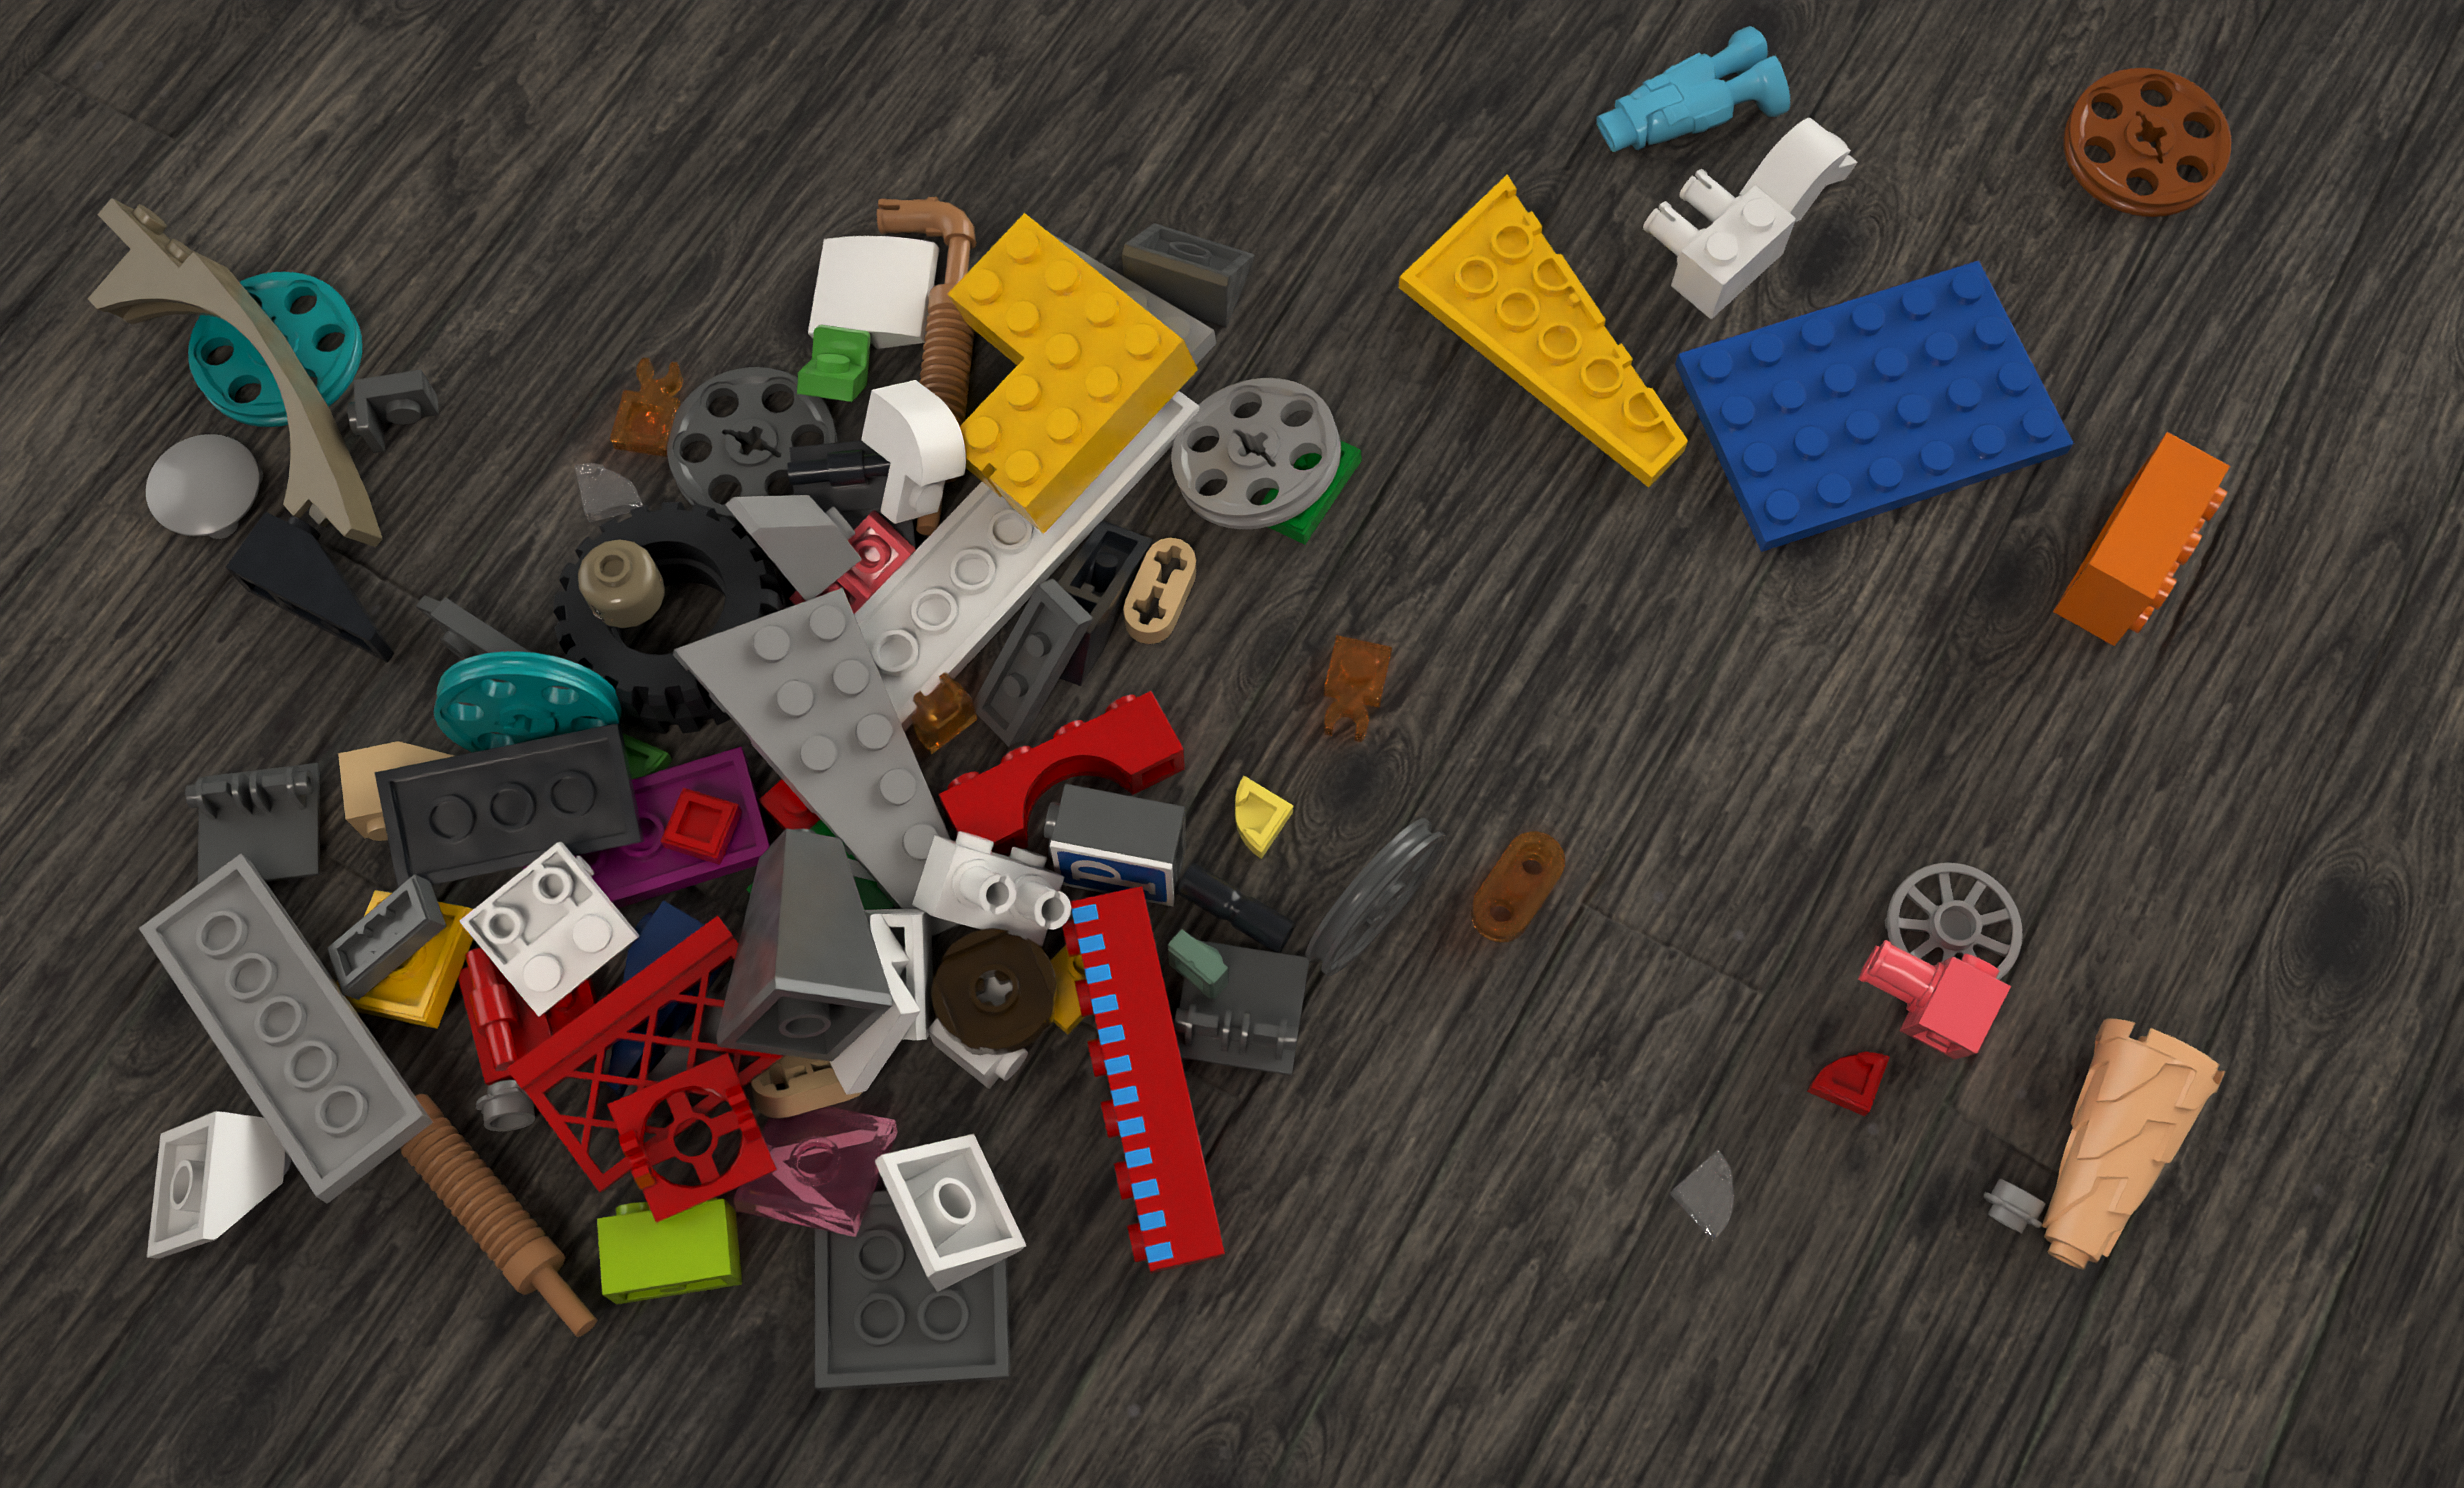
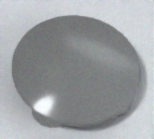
M216 434L190 437L170 447L155 462L146 483L147 504L155 519L172 532L185 536L209 535L214 539L226 538L236 531L239 520L255 502L260 483L263 479V471L252 453L235 439Z

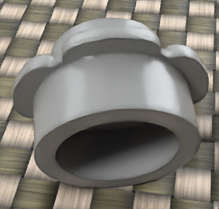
M505 1080L490 1085L487 1088V1095L482 1096L476 1102V1109L481 1110L483 1114L485 1128L492 1131L517 1130L527 1127L535 1121V1104L515 1080Z
M1999 1179L1991 1194L1984 1193V1199L1993 1204L1987 1215L2021 1234L2027 1224L2036 1228L2042 1226V1223L2037 1219L2046 1204L2028 1192L2005 1180Z

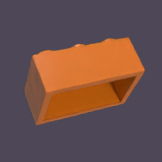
M2166 432L2126 487L2053 612L2113 646L2118 643L2128 629L2138 634L2154 609L2158 610L2170 594L2177 581L2173 578L2180 564L2183 566L2188 561L2202 538V535L2198 532L2205 520L2207 522L2211 520L2226 497L2228 491L2220 488L2219 485L2230 466Z

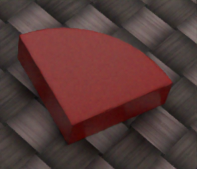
M1861 1052L1841 1057L1828 1064L1819 1072L1810 1084L1807 1092L1865 1117L1871 1110L1890 1057L1875 1052Z

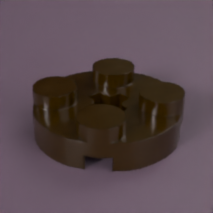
M997 928L982 929L957 940L942 957L943 962L937 970L936 979L934 977L931 988L933 1007L945 1032L971 1054L1003 1055L1018 1051L1034 1042L1054 1020L1058 994L1054 969L1044 950L1028 938L1025 940L1018 935L1009 934L1008 930ZM995 977L1000 985L1010 982L1012 991L1005 995V1003L994 1006L991 1001L982 1003L977 996L986 991L984 981L988 978Z

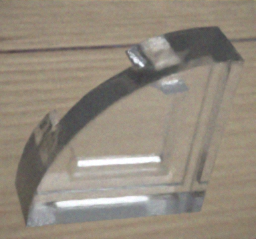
M599 464L574 465L584 513L589 522L630 513V509L643 506V502L633 483L622 475L604 469Z
M1719 1150L1714 1152L1670 1193L1712 1240L1727 1226L1731 1218L1734 1201L1732 1172Z

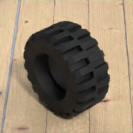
M663 502L662 510L650 511L647 505L630 509L632 517L619 523L613 517L599 526L602 534L594 541L586 537L575 549L579 557L576 564L568 562L565 565L559 581L566 592L559 591L554 596L553 612L559 620L555 626L558 643L565 652L567 660L594 671L613 686L622 707L621 722L634 727L642 720L648 732L661 734L669 732L670 725H678L683 734L697 732L701 730L700 722L712 718L718 726L732 718L726 712L723 713L709 697L710 693L689 670L686 671L673 656V653L654 655L635 651L623 643L625 628L609 626L595 617L579 590L578 571L584 557L596 546L606 541L619 539L635 542L649 552L663 578L664 587L677 583H698L710 586L724 594L725 603L723 611L714 628L704 637L707 638L788 608L772 562L769 561L767 554L753 537L747 535L745 528L739 521L730 515L723 516L719 520L715 508L696 504L693 506L692 511H685L682 502Z

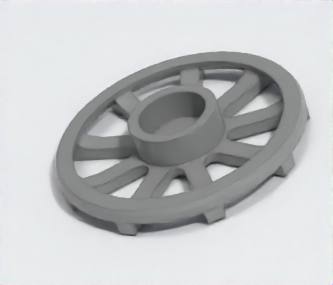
M1937 863L1923 867L1909 875L1893 894L1885 919V929H1887L1889 941L1892 945L1907 953L1909 952L1902 940L1900 930L1929 933L1930 938L1910 952V954L1919 959L1938 947L1943 951L1941 962L1954 957L1956 953H1960L1962 957L1964 954L1977 957L1973 951L1974 945L2005 957L1997 967L1999 973L1996 979L1998 980L2012 968L2022 945L2021 918L2010 894L1993 877L1965 864ZM1950 872L1965 874L1978 879L1964 901L1953 899ZM1936 874L1942 905L1936 906L1915 887V884L1928 876ZM1986 886H1989L2000 897L2006 908L1980 915L1974 908V905ZM1905 896L1927 913L1929 919L1900 918L1899 912ZM2011 920L2012 940L2010 945L1981 934L1983 926Z

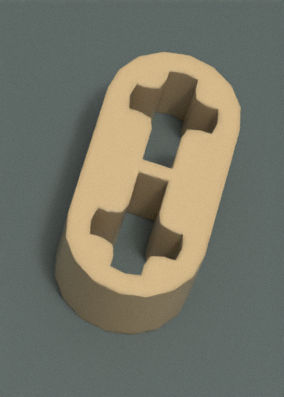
M1170 537L1160 539L1152 544L1127 595L1123 608L1125 627L1130 636L1140 643H1159L1169 637L1174 630L1195 582L1197 573L1195 553L1190 545L1183 540ZM1171 558H1178L1180 560V569L1172 571L1167 584L1161 583V564H1168ZM1154 597L1160 599L1158 606L1161 619L1152 618L1149 625L1140 623V613L1138 611L1147 612Z
M785 1056L751 1082L756 1108L760 1113L772 1118L795 1116L851 1100L863 1093L846 1095L830 1061ZM784 1083L787 1089L777 1091L774 1085Z

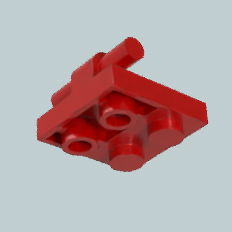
M482 948L473 949L465 954L468 967L461 969L458 976L484 1081L488 1086L500 1081L514 1080L506 1069L598 1002L592 978L589 977L554 1007L539 1017Z

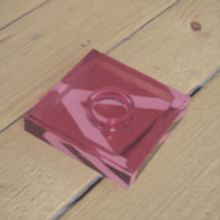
M829 1106L786 1118L769 1117L762 1134L777 1171L738 1187L733 1199L736 1210L738 1212L856 1237L881 1175L875 1160L881 1155L890 1152L897 1135L895 1120Z

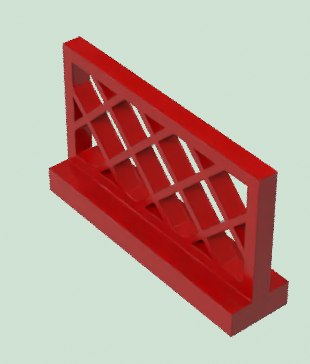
M716 916L506 1068L519 1087L525 1090L600 1193L628 1174L632 1168L628 1157L625 1156L624 1159L603 1173L589 1154L593 1127L617 1130L614 1121L595 1119L601 1082L635 1086L637 1091L658 1083V1081L648 1080L654 1044L688 1048L689 1055L686 1070L695 1067L698 1050L734 1054L733 1065L742 1087H745L786 1056L718 1047L717 1044L699 1042L705 1006L723 1008L725 1000L707 998L710 975L731 958L735 960L738 948L737 941L719 916ZM701 981L698 997L682 995ZM671 1002L697 1005L691 1041L655 1036L659 1011ZM649 1019L646 1035L630 1033ZM628 1040L645 1043L639 1079L603 1074L607 1049L617 1041ZM742 1056L759 1058L740 1072ZM596 1057L594 1073L578 1071ZM567 1078L592 1081L586 1118L560 1115L546 1096V1093ZM697 1089L685 1091L689 1101L691 1094L707 1096L692 1107L693 1112L707 1115L725 1102V1100L713 1092ZM691 1119L682 1123L676 1130L675 1138L699 1120ZM567 1123L584 1125L581 1142ZM672 1123L665 1128L646 1126L645 1133L655 1134V1136L644 1143V1148L666 1139Z

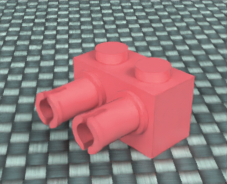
M1884 940L1880 947L1877 945L1874 947L1858 980L1866 981L1908 1003L1906 1010L1909 1013L1899 1031L1953 1059L1978 1053L2011 988L2010 985L1996 979L1999 970L1995 966L1975 956L1964 954L1962 960L1951 957L1933 966L1892 945L1887 940Z

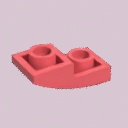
M875 510L854 530L856 534L848 539V542L862 560L818 595L821 596L843 588L854 614L916 550ZM797 590L789 598L795 605L805 602Z

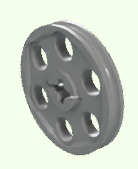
M1250 379L1227 386L1210 395L1199 404V411L1175 437L1171 455L1172 470L1185 501L1199 516L1211 523L1227 528L1258 529L1273 526L1297 516L1322 496L1337 472L1341 457V442L1329 407L1314 391L1302 384L1285 379ZM1256 402L1262 405L1260 410L1249 418L1234 416L1236 410L1245 403ZM1306 410L1313 413L1309 421L1301 426L1291 427L1284 424L1288 416L1296 411ZM1215 436L1219 438L1216 446L1209 451H1192V446L1202 437ZM1243 442L1251 451L1255 450L1259 453L1265 451L1270 465L1267 463V460L1261 455L1257 456L1254 453L1247 454ZM1316 453L1322 456L1320 462L1311 469L1298 470L1293 467L1295 461L1302 455ZM1224 479L1227 481L1226 487L1216 495L1203 496L1199 494L1201 487L1210 480ZM1263 488H1274L1279 491L1277 497L1266 505L1258 506L1250 502L1252 496Z

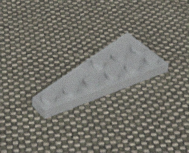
M843 588L674 649L673 656L686 671L689 670L710 693L709 697L723 713L726 712L751 740L752 746L812 813H816L836 838L842 839L845 851L849 855L852 854L876 881V886L896 909L917 908L912 904L934 836L950 839ZM931 915V936L933 937L962 924Z

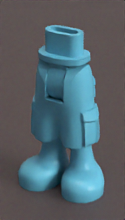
M1749 26L1736 31L1731 36L1728 46L1710 58L1707 54L1701 55L1697 53L1676 65H1672L1663 74L1643 82V85L1634 90L1630 95L1616 100L1615 109L1597 116L1596 121L1602 136L1612 152L1619 151L1630 145L1636 150H1640L1645 147L1646 142L1648 145L1658 144L1691 132L1692 134L1705 132L1709 128L1726 123L1733 118L1734 105L1746 101L1755 100L1758 108L1768 117L1780 116L1790 109L1788 83L1777 57L1774 55L1767 58V42L1762 33ZM1735 72L1739 75L1727 82L1720 80V78Z

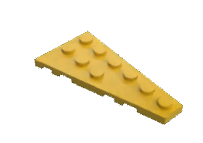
M1506 175L1400 276L1398 288L1643 484L1650 487L1685 451L1688 440L1653 388H1647L1631 365L1632 357L1622 343L1617 345L1605 327L1606 319L1562 254L1554 252L1541 233L1543 226L1532 211L1527 212L1516 196L1517 188L1509 176Z

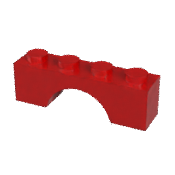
M1152 691L1136 697V695H1126L1111 703L1106 708L1104 714L1086 723L1083 720H1076L1062 726L1054 733L1053 739L1034 748L1031 746L1016 748L1006 754L1001 759L999 765L981 774L973 771L957 777L948 785L946 791L939 794L945 816L956 837L959 831L986 838L994 842L991 852L1009 857L1012 847L1021 849L1028 847V822L1030 814L1039 798L1055 784L1077 776H1098L1119 784L1134 795L1185 770L1184 748Z

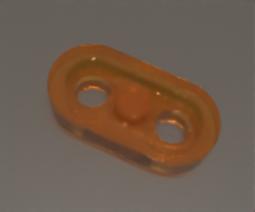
M1531 831L1517 836L1509 844L1478 889L1473 900L1471 918L1476 930L1482 936L1494 942H1509L1519 938L1526 931L1559 882L1565 867L1563 849L1553 837L1542 832ZM1526 860H1536L1541 864L1543 872L1537 875L1529 874L1524 870L1522 863ZM1495 906H1503L1510 911L1511 919L1505 922L1497 921L1492 917L1490 910Z

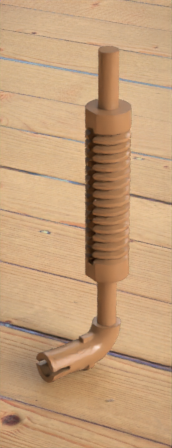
M928 197L927 200L879 199L878 207L883 208L877 209V224L881 234L926 233L930 237H944V243L949 247L945 283L933 287L929 294V315L926 320L928 324L925 328L927 333L924 337L926 342L923 346L925 351L922 354L923 361L921 363L923 370L920 372V378L922 379L919 383L938 396L949 407L960 427L965 421L974 329L965 322L948 296V293L968 273L970 250L976 246L975 228L964 211L951 203L939 201L938 197ZM958 477L947 479L945 483L953 482ZM942 499L938 512L918 517L916 528L918 533L930 536L940 525Z
M426 1094L416 1095L415 1097L433 1123L400 1147L401 1154L404 1158L407 1157L409 1164L415 1167L418 1174L422 1175V1179L430 1185L429 1187L432 1191L437 1193V1197L444 1201V1205L451 1210L454 1217L458 1218V1222L465 1226L467 1233L471 1234L473 1240L480 1244L483 1252L486 1251L488 1253V1258L493 1260L495 1266L503 1271L502 1274L517 1292L526 1295L538 1290L576 1337L586 1334L597 1323V1319L557 1273L564 1264V1254L548 1236H545L542 1228L537 1227L536 1221L530 1219L529 1213L523 1210L519 1202H516L512 1193H508L507 1187L501 1184L500 1179L494 1176L490 1168H487L484 1160L480 1159L476 1151H473L471 1145L459 1134L455 1126H451L452 1124L449 1119L444 1117L442 1111Z

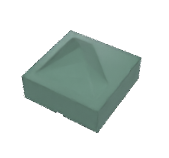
M1181 929L1168 944L1169 965L1209 999L1213 998L1215 1000L1228 985V967L1223 964L1222 956L1217 949L1191 937Z

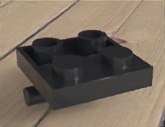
M862 440L789 447L791 462L787 463L790 486H794V495H809L824 513L834 506L853 530L875 510L917 549L914 519L894 524L880 512L891 464Z

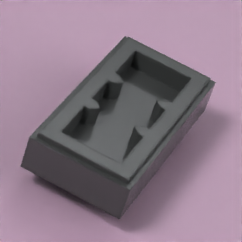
M414 874L327 948L343 995L359 1000L446 927L429 880Z

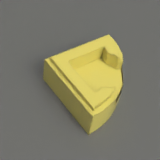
M1243 776L1236 792L1235 822L1245 845L1262 859L1292 815L1293 805Z

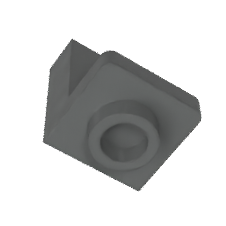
M422 370L353 380L355 402L348 403L347 407L350 427L355 436H362L373 453L385 451L384 423L412 424L419 421L420 418L439 415L437 394Z

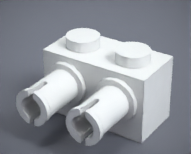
M1700 169L1695 174L1698 179L1692 175L1681 189L1679 197L1689 202L1713 223L1707 229L1704 228L1699 231L1665 201L1659 205L1661 213L1655 208L1645 221L1643 229L1647 233L1652 234L1678 256V265L1671 286L1712 319L1783 254L1796 218L1756 185L1745 195L1735 198L1709 177L1707 172Z
M963 831L958 832L956 841L935 835L915 894L913 906L933 917L981 930L989 928L1008 930L1009 934L1018 935L1025 940L1028 938L1039 946L1043 945L1047 929H1057L1067 922L1071 913V904L1066 894L1060 891L1064 876L1044 868L1047 857L1018 847H1012L1009 857L991 852L994 844L993 841Z

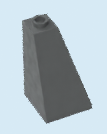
M786 829L758 860L717 1032L718 1047L833 1061L892 1007L891 992L842 839L819 835L809 829Z

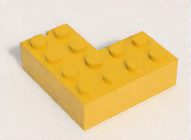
M1025 213L948 293V296L965 322L1017 365L960 426L965 444L966 468L999 497L1003 496L1013 509L1043 534L1198 370L1185 341Z

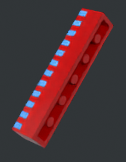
M1139 886L1071 901L1073 919L1067 920L1062 927L1069 957L1081 955L1086 978L1074 981L1082 1017L1094 1015L1098 1031V1039L1087 1041L1095 1077L1104 1075L1108 1077L1112 1099L1100 1102L1108 1139L1120 1136L1125 1161L1114 1163L1121 1200L1134 1198L1139 1223L1127 1225L1135 1263L1147 1260L1150 1274L1223 1257L1225 1255L1143 887Z

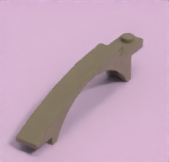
M111 198L97 215L130 248V251L89 296L88 300L97 310L104 313H112L132 325L155 317L174 314H198L224 319L239 330L258 350L270 368L281 392L286 409L290 432V467L283 502L284 507L293 516L301 518L310 507L309 515L319 525L326 527L331 522L344 537L376 547L383 538L368 493L329 407L283 333L227 267L190 250L176 239L170 240L163 233L167 228L166 223L147 207L139 204L133 209Z

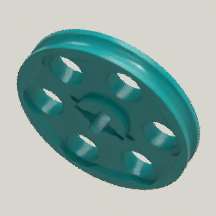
M270 272L240 281L256 302L262 304V310L283 333L308 375L317 378L316 388L327 406L332 405L353 381L362 357L363 344L360 327L345 300L327 283L302 273ZM310 295L317 298L315 306L309 312L299 315L290 312L292 303L301 296ZM200 315L191 333L188 360L193 378L207 399L227 417L247 425L259 427L288 425L287 413L281 392L262 355L248 338L224 319ZM333 332L345 335L344 342L336 350L322 352L317 349L319 341L325 335ZM217 347H234L233 355L224 364H207L209 354ZM250 383L261 385V392L255 400L243 404L235 402L236 392L242 386Z
M519 651L485 653L457 662L441 676L438 682L437 698L434 706V718L441 731L453 742L472 753L612 724H620L622 712L616 690L607 680L594 671L559 657ZM489 679L505 680L508 682H495ZM552 686L567 687L570 689H558ZM458 702L470 703L476 706H467L459 704ZM581 716H591L599 719H588Z

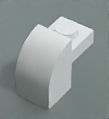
M1809 117L1793 127L1772 148L1744 186L1740 195H1745L1756 185L1796 218L1795 222L1803 218L1826 185L1845 180L1858 162L1848 155L1851 150L1844 141L1833 133L1826 131Z
M917 380L871 390L861 440L891 463L880 512L894 524L938 512L945 480L962 476L965 473V444L955 416L938 396Z

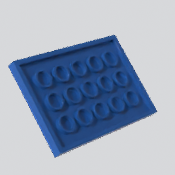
M1979 261L1679 353L1675 362L1677 371L1761 552L2065 455L2074 444Z

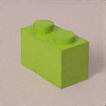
M717 1197L659 1223L655 1222L647 1202L621 1205L616 1208V1216L597 1218L602 1295L615 1304L742 1285L736 1210L725 1199L717 1200Z

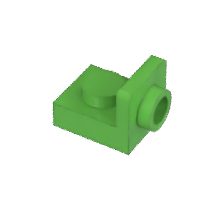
M818 325L813 333L812 359L798 372L797 394L852 402L867 386L870 333L863 330Z

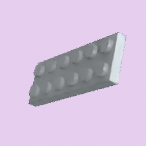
M239 854L139 928L317 1198L328 1204L433 1123L256 867L243 854Z

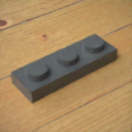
M1054 579L1037 585L970 707L1008 747L1025 739L1093 620V617Z

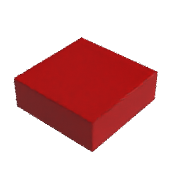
M683 787L660 842L664 848L721 865L742 810L739 804Z

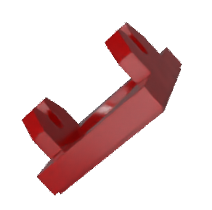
M728 1053L607 1104L620 1134L618 1138L622 1151L628 1157L632 1166L631 1173L640 1190H643L656 1223L777 1171ZM697 1089L713 1092L727 1101L733 1110L712 1119L702 1113L693 1112L685 1091ZM666 1099L675 1119L669 1128L668 1136L666 1139L644 1148L647 1120L657 1105ZM691 1119L702 1120L707 1123L712 1133L711 1145L707 1151L694 1157L682 1154L676 1147L674 1139L678 1127ZM740 1128L742 1138L738 1156L728 1171L720 1176L712 1157L718 1147L719 1138ZM673 1157L683 1162L693 1163L701 1185L687 1186L672 1183L658 1174L652 1166Z

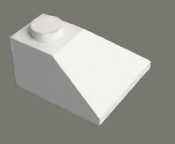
M215 1111L161 1133L147 1258L160 1259L216 1240L283 1183V1176L288 1171L291 1158L264 1117Z

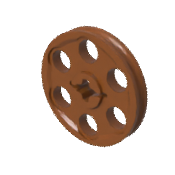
M2152 68L2120 70L2110 73L2091 84L2076 102L2066 123L2063 138L2064 153L2068 166L2079 184L2089 194L2113 209L2145 217L2168 216L2180 213L2195 206L2207 197L2227 167L2232 144L2227 120L2220 107L2208 93L2182 76ZM2145 90L2160 92L2165 97L2167 105L2162 107L2151 106L2143 100L2141 92ZM2096 102L2108 103L2116 109L2118 117L2103 119L2093 112L2091 105ZM2187 121L2200 122L2208 129L2210 136L2206 138L2192 137L2184 129L2183 123ZM2139 136H2142L2145 141L2139 142L2137 139ZM2151 142H2155V143H2156L2155 148H2152V147H2151V145H2150ZM2092 145L2102 147L2109 153L2111 161L2107 163L2093 162L2086 156L2084 148ZM2186 164L2197 168L2202 174L2203 181L2197 183L2187 182L2178 175L2176 167ZM2140 177L2147 180L2153 188V193L2149 195L2134 193L2129 189L2127 179Z

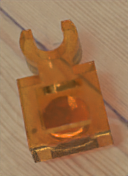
M643 357L636 369L637 378L641 385L640 392L623 390L610 440L614 449L668 457L667 445L676 412L681 405L679 399L672 396L680 390L683 376L678 363L671 362L665 377L652 379L654 374L653 365L650 358Z
M1336 635L1323 696L1339 700L1333 702L1326 710L1324 719L1325 735L1332 736L1335 722L1340 718L1348 717L1356 723L1354 741L1362 742L1368 730L1369 716L1363 704L1380 708L1393 647Z
M947 672L939 676L940 684L932 693L924 696L919 691L913 697V703L917 706L916 713L911 716L917 738L931 754L977 720L972 698Z

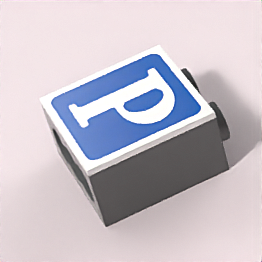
M1065 784L1061 802H1051L1049 805L1044 827V838L1050 839L1048 857L1053 859L1055 873L1064 876L1062 885L1106 894L1142 886L1147 902L1174 906L1176 889L1187 846L1185 807Z

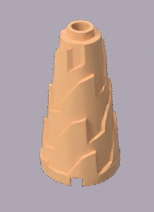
M2105 1019L2096 1035L2094 1056L2071 1120L2073 1128L2060 1164L2057 1185L2042 1226L2047 1229L2044 1238L2051 1243L2048 1253L2054 1258L2084 1270L2088 1261L2098 1263L2102 1254L2108 1258L2128 1219L2144 1201L2164 1165L2172 1161L2207 1099L2213 1093H2217L2225 1071H2217L2219 1064L2204 1053L2155 1029L2150 1028L2147 1037L2140 1036L2138 1040L2129 1038L2135 1023L2121 1019Z

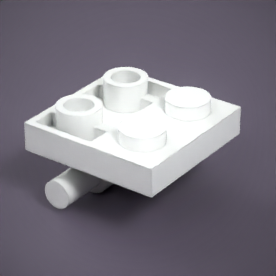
M557 842L459 921L539 1017L544 1015L640 937L591 878L594 872L588 863L579 855L575 858L562 842Z

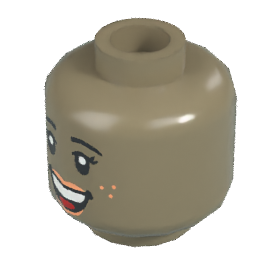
M621 539L606 541L591 549L581 562L578 571L579 590L595 617L605 624L618 628L639 626L651 619L659 610L664 597L663 578L649 552L635 542Z

